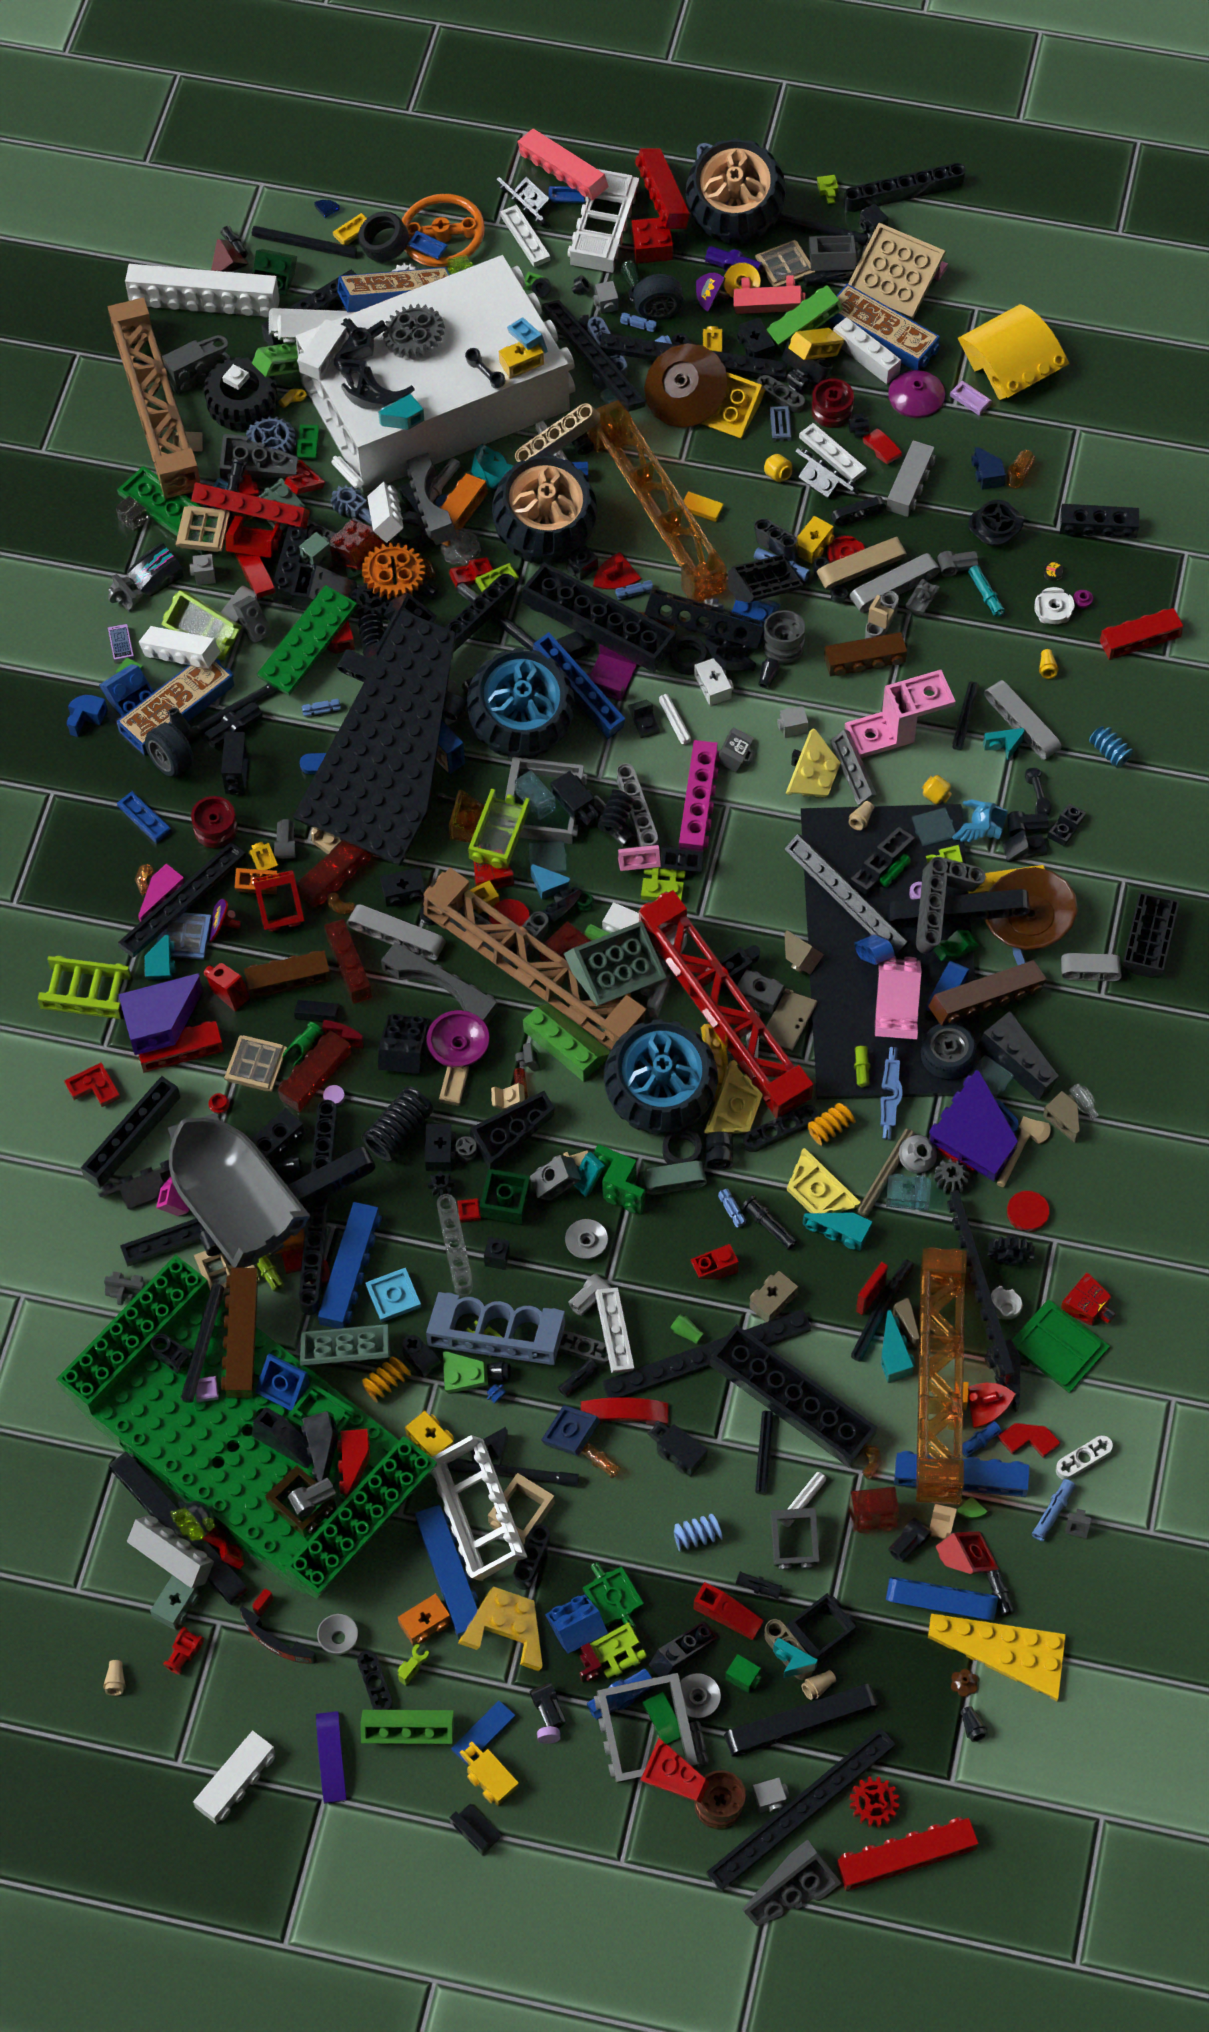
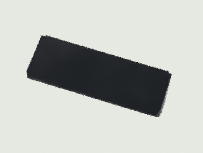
M298 1000L294 1016L297 1020L318 1022L328 1020L336 1022L339 1004Z

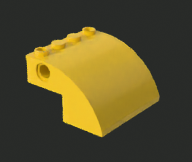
M1022 304L958 337L974 372L982 368L984 369L999 400L1006 397L1009 398L1070 364L1048 325L1038 314Z

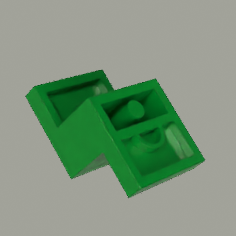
M598 1144L594 1150V1155L605 1165L601 1172L602 1175H605L602 1180L603 1198L610 1204L623 1206L631 1213L637 1212L642 1214L645 1208V1190L633 1185L637 1179L636 1160Z

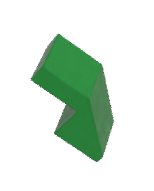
M957 930L947 941L941 940L933 950L941 961H954L977 949L979 944L969 930Z

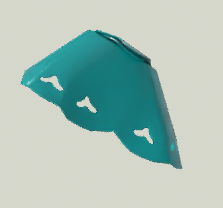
M480 444L475 451L471 472L473 476L485 480L487 488L496 489L502 477L514 465L507 464L504 456L499 452L493 451L484 444Z

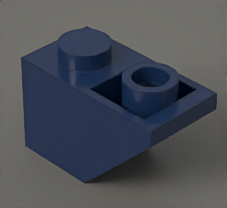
M975 447L974 455L971 456L972 466L976 467L975 477L977 483L980 482L981 489L1004 486L1006 474L1002 459L980 447Z

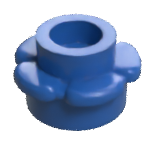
M493 1385L487 1391L489 1395L487 1400H491L494 1404L506 1394V1390L503 1388L504 1385Z

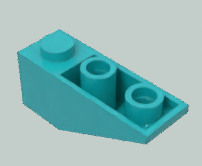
M805 1213L803 1216V1225L808 1230L820 1232L826 1238L842 1242L847 1248L861 1251L872 1229V1221L855 1213Z
M891 1310L887 1311L880 1362L888 1383L911 1376L913 1368L916 1366L913 1355L907 1352V1340L899 1332V1320L897 1316L893 1317Z

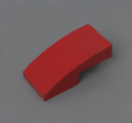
M878 428L862 437L863 443L873 449L876 457L886 464L902 456V452L895 443Z
M485 557L470 560L466 566L450 568L449 575L455 587L461 582L470 585L476 583L475 578L492 571L493 568L488 558Z

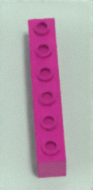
M694 740L679 847L708 848L709 836H706V831L711 829V819H708L709 813L713 814L714 802H711V796L715 797L716 785L713 784V780L718 779L719 768L715 766L716 762H720V759H718L720 751L717 750V742Z

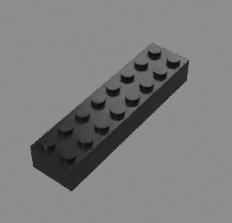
M545 562L522 588V603L655 673L676 646L675 631Z
M737 1324L710 1357L709 1366L848 1468H851L876 1435L877 1426Z

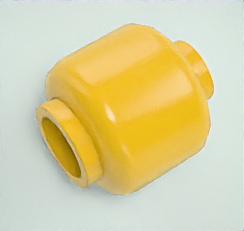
M774 454L766 460L764 472L774 481L783 482L792 475V463L782 455Z
M940 775L930 776L922 786L923 796L935 805L940 804L941 801L946 803L952 795L949 792L951 784Z

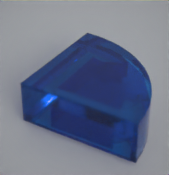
M331 200L314 202L316 209L324 218L340 210V206Z

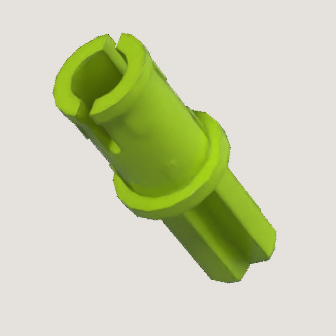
M857 1046L855 1048L856 1063L854 1064L857 1085L865 1087L869 1085V1069L871 1068L870 1063H868V1047Z
M266 1255L259 1258L257 1266L262 1272L261 1276L265 1277L272 1291L276 1292L279 1290L277 1285L283 1288L285 1284L277 1274L276 1266L271 1264Z

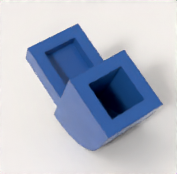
M82 695L70 702L68 705L70 716L67 720L70 735L78 737L85 721L97 725L101 724L107 711L105 699L93 695Z

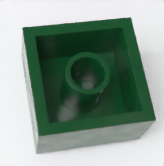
M488 1169L480 1203L481 1218L522 1225L531 1188L530 1176Z

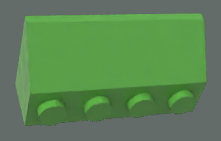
M550 1004L536 1007L523 1019L524 1032L583 1082L608 1058L610 1051Z

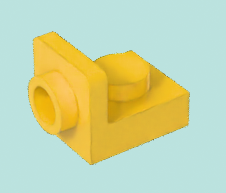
M709 326L707 329H703V346L712 351L722 352V329H718L716 326Z
M263 842L252 845L249 855L252 856L258 870H269L278 866L269 843L263 844Z

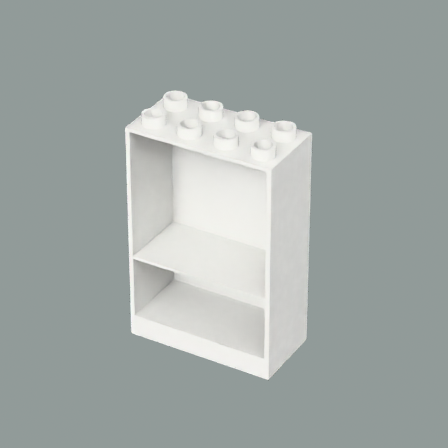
M503 255L333 321L341 325L343 319L350 318L357 327L369 329L381 320L384 322L391 321L390 315L396 316V310L402 312L403 306L406 310L409 309L410 304L413 308L417 304L421 308L426 304L428 309L433 307L434 312H439L445 329H443L445 334L441 336L442 341H436L438 347H431L432 352L426 350L425 356L419 353L418 358L414 354H412L410 359H408L407 354L401 358L400 354L394 355L393 351H389L388 346L386 347L383 333L373 339V356L360 359L366 361L367 365L371 367L373 376L381 387L391 391H400L411 385L415 388V391L410 394L424 409L425 421L409 430L381 426L379 424L378 412L384 407L367 409L353 404L344 394L341 384L345 383L350 389L351 387L342 376L341 371L334 366V360L321 380L300 373L304 388L346 463L364 481L361 488L363 493L377 488L382 482L387 484L407 476L406 469L409 468L407 460L428 452L434 465L477 448L480 444H487L570 410L569 394L575 392V385L568 371L575 368L573 357L567 347L558 348L555 343L558 341V335L551 320L542 321L539 316L542 314V309L535 293L528 295L525 293L523 288L526 284L522 271L518 266L510 268ZM523 317L543 335L548 352L544 353V365L509 379L499 363V350L519 342L509 333L507 327ZM318 327L295 336L298 357L300 353L305 351L308 341L313 339ZM477 348L480 351L482 362L492 372L499 371L504 374L506 382L502 387L492 388L490 380L478 368H473L467 363L465 353L468 349ZM353 373L351 377L354 381V387L357 388L360 375Z

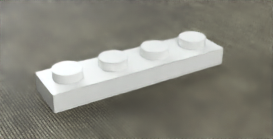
M515 205L500 211L503 221L533 267L550 261L549 253L519 207Z
M814 423L799 433V438L845 478L855 482L866 473V467Z
M618 1287L598 1289L595 1295L611 1373L633 1371L634 1364Z

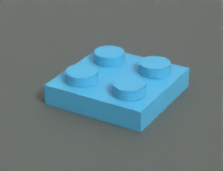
M406 1268L366 1282L367 1290L381 1323L421 1308V1303Z

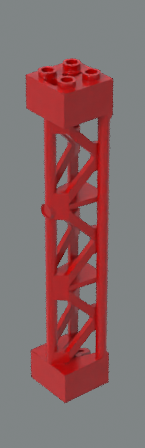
M675 891L664 892L654 902L644 904L639 910V922H643L653 947L659 952L743 1072L762 1093V1100L777 1119L812 1099V1081L800 1065L795 1067L731 979L727 969L721 965L687 917V908ZM677 931L674 944L672 945L667 936ZM688 931L708 960L681 954L684 933ZM693 973H698V974H701V975H699V976H697V977L695 978V976L693 975ZM714 980L711 996L709 997L703 987ZM723 982L744 1011L717 1005ZM729 1024L738 1025V1027L732 1029ZM751 1032L749 1046L746 1049L740 1039ZM760 1034H762L782 1064L754 1057ZM766 1076L775 1077L777 1079L770 1082Z

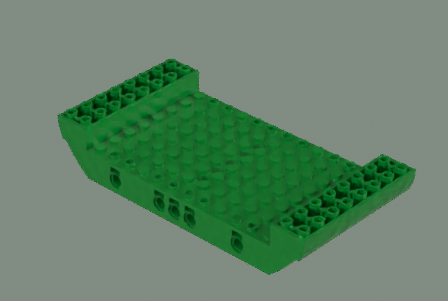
M175 1255L56 1378V1381L63 1392L69 1396L99 1431L126 1451L133 1459L187 1503L197 1500L211 1507L216 1527L222 1529L228 1537L289 1587L317 1599L436 1468L437 1462L405 1436L398 1440L308 1367L300 1365L298 1359L257 1327L253 1398H226L225 1390L221 1389V1379L226 1377V1370L222 1369L223 1356H227V1349L223 1348V1338L228 1336V1329L224 1328V1318L229 1316V1308H225V1301L222 1299L200 1378L216 1376L219 1399L197 1402L195 1393L192 1403L183 1402L181 1395L191 1360L188 1359L182 1366V1371L177 1374L168 1368L166 1364L155 1358L152 1353L151 1340L157 1334H165L176 1343L184 1346L193 1355L211 1290L208 1280ZM162 1343L156 1346L158 1350H163L167 1347L166 1344ZM269 1353L307 1372L310 1385L312 1383L356 1411L353 1416L346 1413L350 1417V1421L342 1431L367 1429L369 1434L371 1458L356 1489L347 1499H345L344 1494H340L339 1482L343 1481V1473H339L338 1460H342V1453H338V1446L336 1445L329 1480L337 1495L334 1497L336 1510L328 1519L325 1518L320 1523L315 1533L309 1534L306 1538L267 1504L265 1495L296 1465L318 1483L312 1473V1468H315L314 1463L306 1469L255 1439L252 1435L245 1436L242 1434L245 1428H253L254 1420L265 1407L283 1416L286 1420V1417L291 1412L255 1393ZM312 1398L308 1400L300 1411L304 1417L316 1403ZM294 1426L303 1435L302 1430ZM232 1443H237L240 1447L236 1452H230L227 1450L228 1446ZM217 1459L225 1461L221 1468L213 1467V1462ZM302 1482L294 1490L301 1487L308 1488V1486L304 1482ZM288 1496L281 1502L302 1523L311 1515L298 1517Z

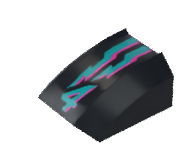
M161 542L140 557L128 570L127 574L136 587L149 596H153L184 577L182 567L177 558Z

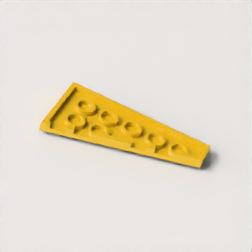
M931 1614L928 1638L952 1650L955 1649L965 1654L966 1657L972 1660L975 1659L985 1664L986 1667L1058 1701L1065 1634Z

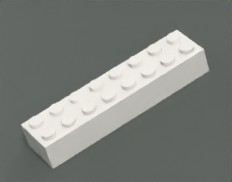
M138 264L128 265L125 279L128 299L131 301L144 297L147 307L269 317L271 308H278L279 305L276 276Z

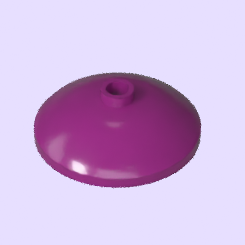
M912 370L898 375L891 382L888 397L890 404L898 413L910 418H925L935 414L942 407L945 400V389L941 381L933 374Z
M462 1010L450 1011L439 1016L431 1024L427 1033V1045L431 1055L441 1064L454 1068L466 1067L479 1061L486 1053L489 1046V1032L486 1024L477 1015Z

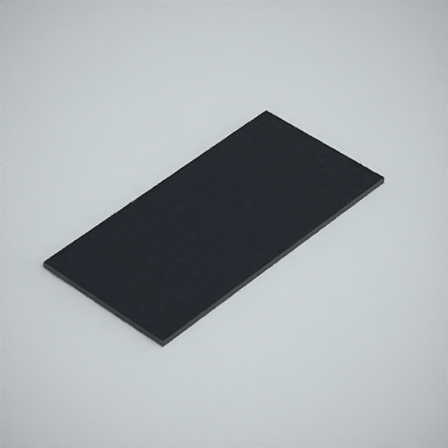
M961 804L874 806L868 824L862 830H856L849 824L850 814L859 807L801 808L800 811L802 837L848 882L862 869L863 863L875 853L876 847L898 827L915 837L914 841L904 852V854L911 858L910 864L904 867V870L895 880H892L888 887H884L878 882L866 895L858 891L887 920V905L892 901L910 900L909 892L911 885L915 882H922L923 869L928 864L926 856L940 855V849L959 845L962 861L966 864L964 841L961 842V840H953L952 838L963 826ZM804 869L808 944L824 954L810 974L811 999L818 1001L812 1012L817 1100L893 1096L894 1093L892 1091L882 1089L885 1061L889 1059L890 1047H893V1055L894 1047L898 1048L897 1060L900 1061L899 1081L902 1085V1097L954 1096L957 1091H962L964 1088L963 1083L968 1075L972 1076L977 1070L983 1077L981 1050L977 1047L980 1041L978 1013L970 1018L959 1019L956 1022L958 1025L968 1029L976 1041L975 1062L968 1073L956 1079H941L928 1072L922 1063L921 1046L923 1038L933 1026L935 1027V1025L940 1024L934 1014L926 1010V1005L950 961H941L934 950L931 953L923 954L917 949L918 926L895 927L910 942L896 959L904 960V957H914L921 963L917 1039L875 1036L879 963L874 965L862 960L855 949V942L872 935ZM946 886L945 896L968 894L967 891ZM971 921L943 923L941 940L947 941L957 930H969L972 935ZM973 951L953 961L970 969L964 984L975 981ZM857 1046L868 1047V1063H870L871 1068L869 1069V1085L865 1087L857 1085L856 1070L854 1069V1064L856 1063L855 1048Z

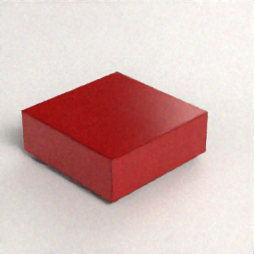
M478 1198L457 1201L460 1223L481 1221Z
M265 1588L252 1604L254 1613L259 1617L263 1615L274 1600L272 1592Z

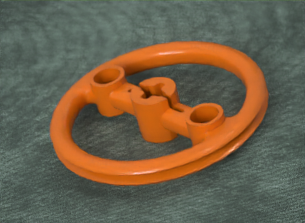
M436 194L423 198L412 205L402 218V222L408 230L409 241L416 231L434 237V239L443 243L450 241L452 235L463 234L467 238H473L472 242L461 252L449 257L439 258V260L423 255L407 245L405 249L407 255L418 263L427 266L446 267L464 261L479 248L484 237L485 226L480 210L471 201L458 195ZM439 203H451L462 206L474 217V219L467 217L461 223L451 224L447 218L439 217L430 226H420L416 222L410 223L413 217L422 209Z

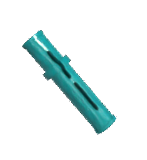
M978 565L971 567L968 573L981 592L984 603L989 606L994 617L1002 616L1005 609L998 599V594L993 591Z

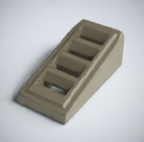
M906 1298L894 1304L893 1315L897 1316L901 1329L912 1347L916 1348L919 1343V1333L910 1300Z

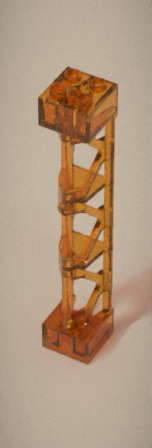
M619 400L597 408L596 410L601 416L600 421L587 431L588 438H591L596 452L604 449L608 450L681 567V588L687 598L699 602L713 595L721 594L726 590L727 567L717 551L711 546L634 424L631 415ZM625 445L636 446L641 466L636 468L632 466L622 450ZM644 452L651 462L646 463ZM654 468L660 475L661 482L652 481ZM653 489L665 492L669 511L662 514L650 494ZM672 496H673V498L675 499V501L677 502V504H678L679 507L674 508V503H673ZM682 514L689 521V528L680 526ZM681 534L693 537L699 559L697 566L694 565L679 541L678 537ZM701 542L706 548L707 552L709 553L706 563L702 551Z
M935 1247L923 1248L920 1269L916 1502L960 1504L964 1485L962 1450L966 1251L956 1248L950 1250ZM956 1297L954 1329L939 1311ZM933 1317L944 1328V1330L940 1326H938L931 1318ZM930 1352H938L930 1357ZM955 1358V1386L953 1391L937 1373ZM930 1379H932L942 1389V1391L935 1384H933L930 1381ZM929 1391L936 1397L929 1396ZM929 1414H937L929 1420ZM951 1421H954V1455L936 1437Z

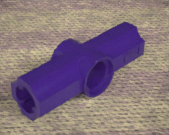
M709 246L705 256V262L723 267L725 272L734 264L748 263L757 269L759 275L761 273L762 262L745 257L739 250L733 249L728 252Z

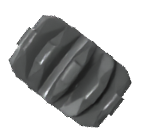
M951 1158L948 1160V1163L942 1160L940 1166L935 1168L934 1181L937 1182V1189L943 1188L944 1194L948 1190L951 1192L956 1190L962 1192L964 1187H967L969 1184L970 1173L967 1171L966 1165L960 1166V1160H957L956 1163H953Z

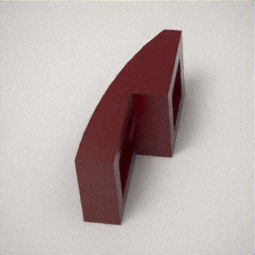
M328 1020L323 1021L324 1037L341 1038L342 1044L345 1047L364 1048L363 1035L341 1023Z

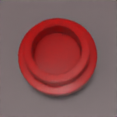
M217 1093L209 1099L208 1105L213 1113L221 1114L228 1110L230 1103L227 1096Z

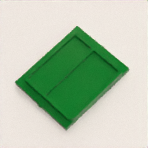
M1049 1299L1012 1339L1020 1356L1068 1393L1076 1387L1110 1348L1107 1343Z

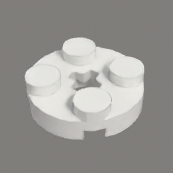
M1046 588L1036 597L1035 613L1042 623H1066L1073 614L1074 600L1070 594L1068 596L1061 588ZM1052 603H1055L1056 606H1059V607H1057V608H1052V607H1050V606L1052 605Z

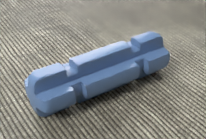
M622 313L620 319L622 324L628 325L629 323L630 326L643 330L647 328V331L654 332L657 326L656 321H647L646 318L635 315L630 316L628 313Z
M651 580L644 581V584L640 582L626 586L625 589L623 587L617 588L615 591L617 599L626 598L625 596L640 595L644 591L646 593L651 592L653 583Z
M333 699L331 702L327 700L312 703L313 705L311 706L310 704L302 706V712L305 717L312 716V713L317 715L330 712V710L338 711L341 709L339 699Z
M729 1189L721 1190L718 1197L724 1203L723 1205L730 1218L733 1219L734 1225L737 1228L745 1225L746 1219L740 1213L741 1210L734 1198L731 1197Z

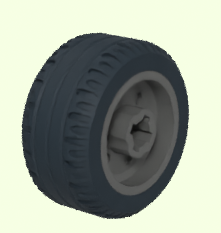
M656 274L644 278L636 285L633 292L636 311L640 316L649 320H663L674 316L681 310L684 302L680 282L666 274Z
M162 723L146 734L145 746L156 767L165 775L176 777L193 765L194 755L186 737L176 726L170 723Z
M947 1023L942 1026L941 1024L935 1025L923 1038L921 1046L922 1063L928 1072H931V1074L938 1078L949 1080L962 1077L968 1073L975 1062L976 1041L968 1029L957 1023Z

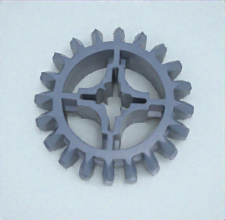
M270 415L268 419L262 417L260 422L255 420L254 425H250L246 433V437L251 441L257 443V440H260L266 447L274 450L278 449L291 455L297 441L294 427H292L290 422L286 423L284 418L279 420L278 416L274 419Z

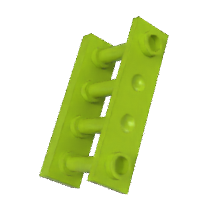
M48 956L47 960L50 969L53 970L48 992H39L37 1000L40 1009L121 1019L123 1012L121 1004L117 1002L122 979H131L128 966L67 959L63 956ZM62 971L74 972L67 995L56 994ZM82 974L94 975L87 998L77 997ZM102 976L114 978L109 1000L106 1001L97 1000Z

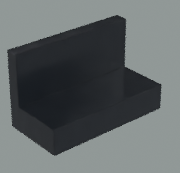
M471 1804L459 1814L455 1811L449 1817L450 1824L482 1856L502 1837Z

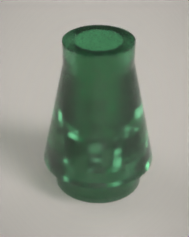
M634 260L624 262L621 265V273L630 287L637 285L640 282L638 264Z

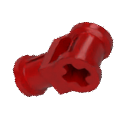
M183 1627L172 1646V1655L168 1661L163 1663L164 1667L180 1675L182 1672L181 1668L186 1660L191 1661L194 1655L201 1649L204 1637H198L189 1632L188 1628Z

